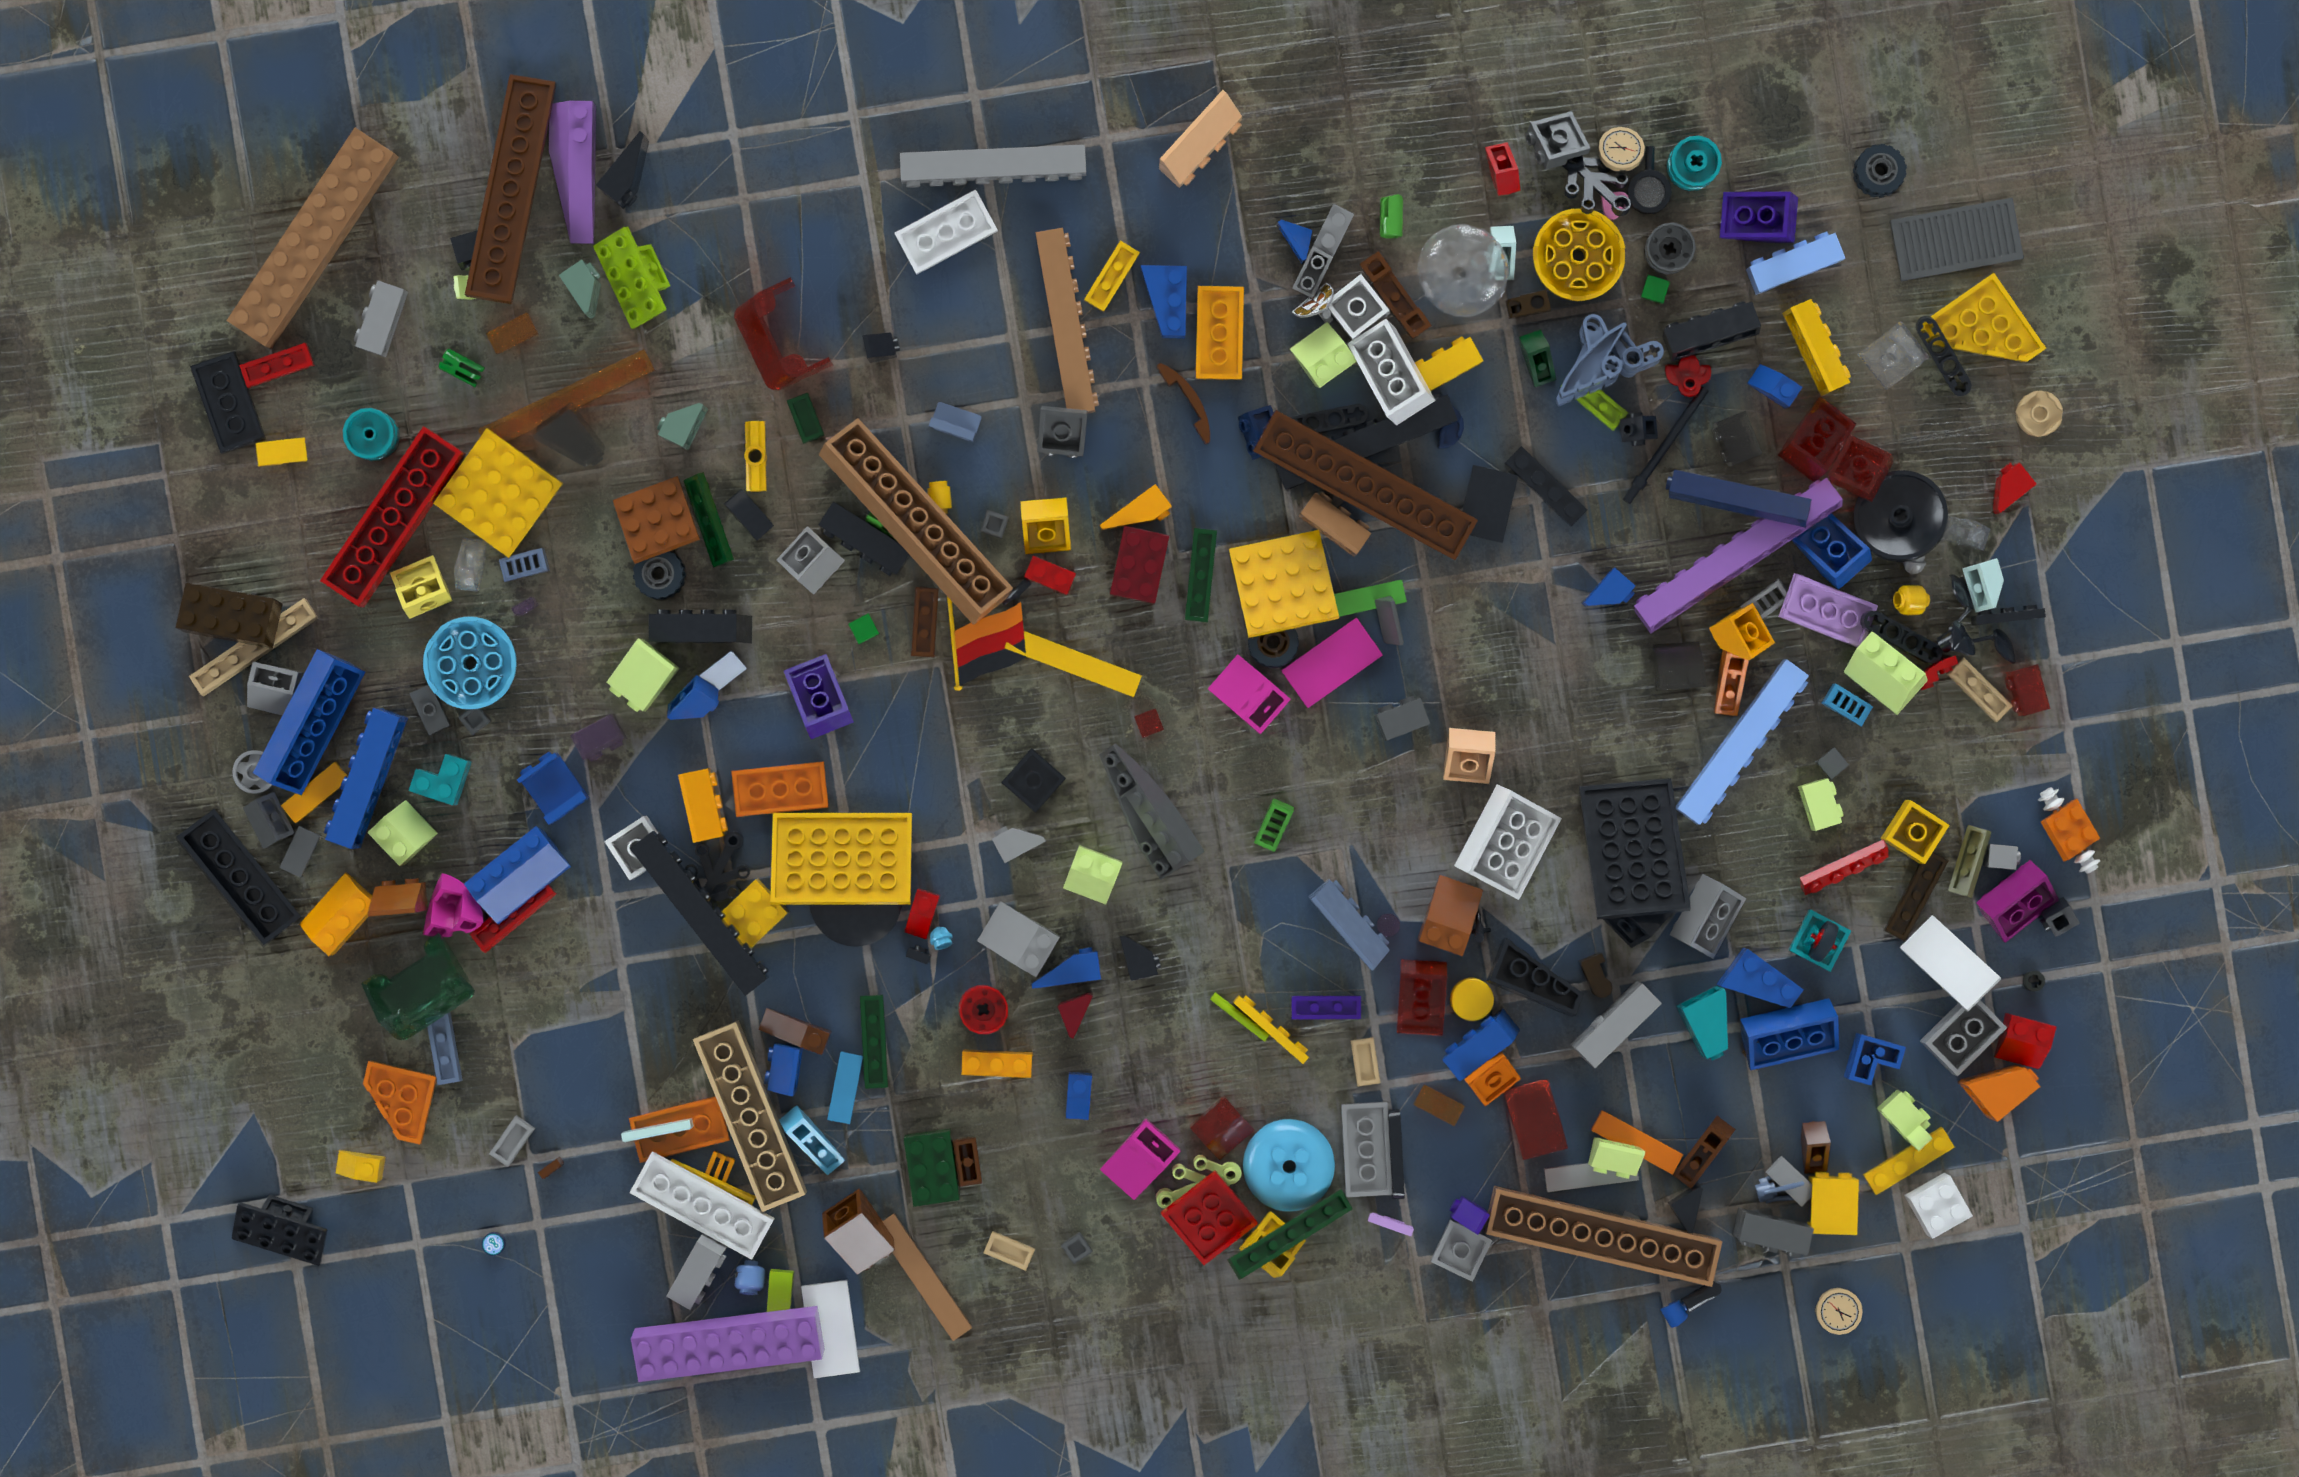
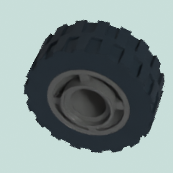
M1885 144L1872 145L1870 148L1865 149L1855 161V167L1853 168V179L1857 183V187L1864 194L1874 198L1891 195L1902 185L1907 174V164H1905V158L1901 156L1900 151L1895 150L1893 146H1886ZM1875 166L1882 167L1885 175H1878L1875 172Z
M668 551L636 563L633 567V579L636 582V587L644 595L656 600H666L669 597H674L676 593L681 591V587L685 584L686 568L680 557ZM658 568H663L665 571V575L661 580H656L654 577V573Z

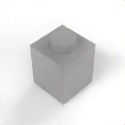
M1988 844L1983 867L2016 870V866L2020 864L2021 853L2018 851L2017 846Z

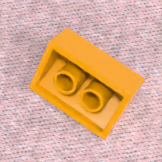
M707 768L678 774L693 843L725 836L724 831H728L726 818H721L720 808H723L720 794L716 795L714 786H717L718 782L715 772L711 773V769Z
M345 872L299 925L311 941L328 956L335 955L369 917L368 909L372 895Z

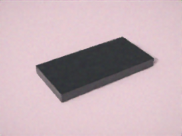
M235 351L190 366L221 454L266 439Z

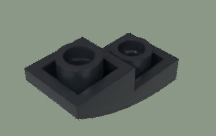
M742 489L724 503L736 520L745 527L756 541L774 526Z

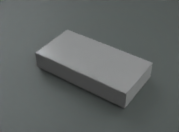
M516 1115L489 1154L509 1167L535 1128Z

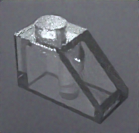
M1948 516V524L1942 540L1984 551L1991 529L1976 521Z
M463 538L454 567L455 589L479 591L484 571L486 541Z

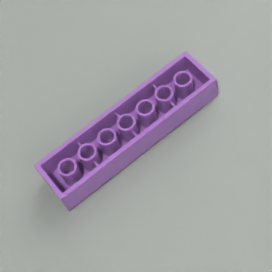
M818 1306L635 1328L631 1337L638 1382L822 1360L825 1350Z

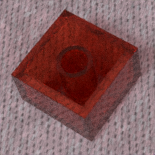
M1850 435L1828 474L1830 483L1872 502L1893 464V457L1891 453Z

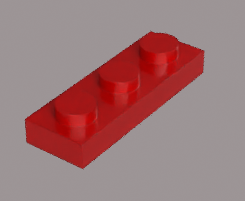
M303 343L239 366L246 386L250 388L315 365L307 343Z

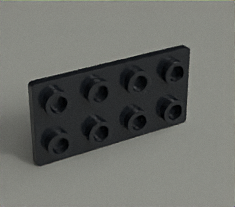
M269 1194L262 1208L242 1202L238 1203L232 1239L319 1266L322 1262L328 1230L308 1223L313 1213L312 1207Z

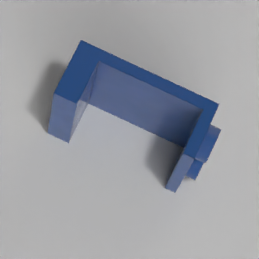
M548 752L538 759L540 761L535 767L529 765L520 772L521 777L517 781L525 786L545 816L543 818L548 825H552L590 797L559 753L551 754Z

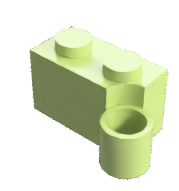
M1896 1090L1877 1107V1110L1908 1143L1920 1151L1933 1139L1926 1131L1931 1125L1928 1122L1931 1117L1922 1108L1918 1110L1912 1104L1915 1100L1908 1092L1902 1093Z

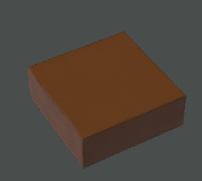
M559 1156L540 1170L538 1174L542 1179H545L563 1166L564 1161Z

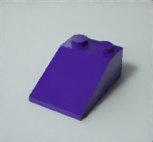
M1723 192L1720 238L1765 243H1795L1798 197L1792 192Z
M827 654L784 670L810 739L854 723Z

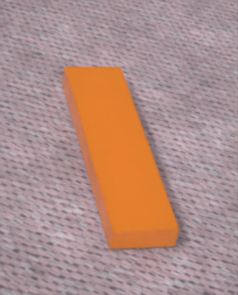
M1601 1110L1591 1128V1131L1610 1141L1642 1148L1645 1151L1643 1159L1672 1175L1684 1155Z

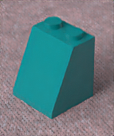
M1715 986L1676 1005L1700 1056L1706 1059L1711 1058V1060L1720 1058L1724 1055L1723 1051L1728 1049L1726 991L1722 987Z

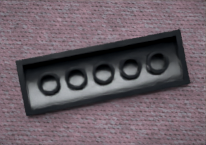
M215 809L176 836L178 843L263 948L301 918L300 914Z

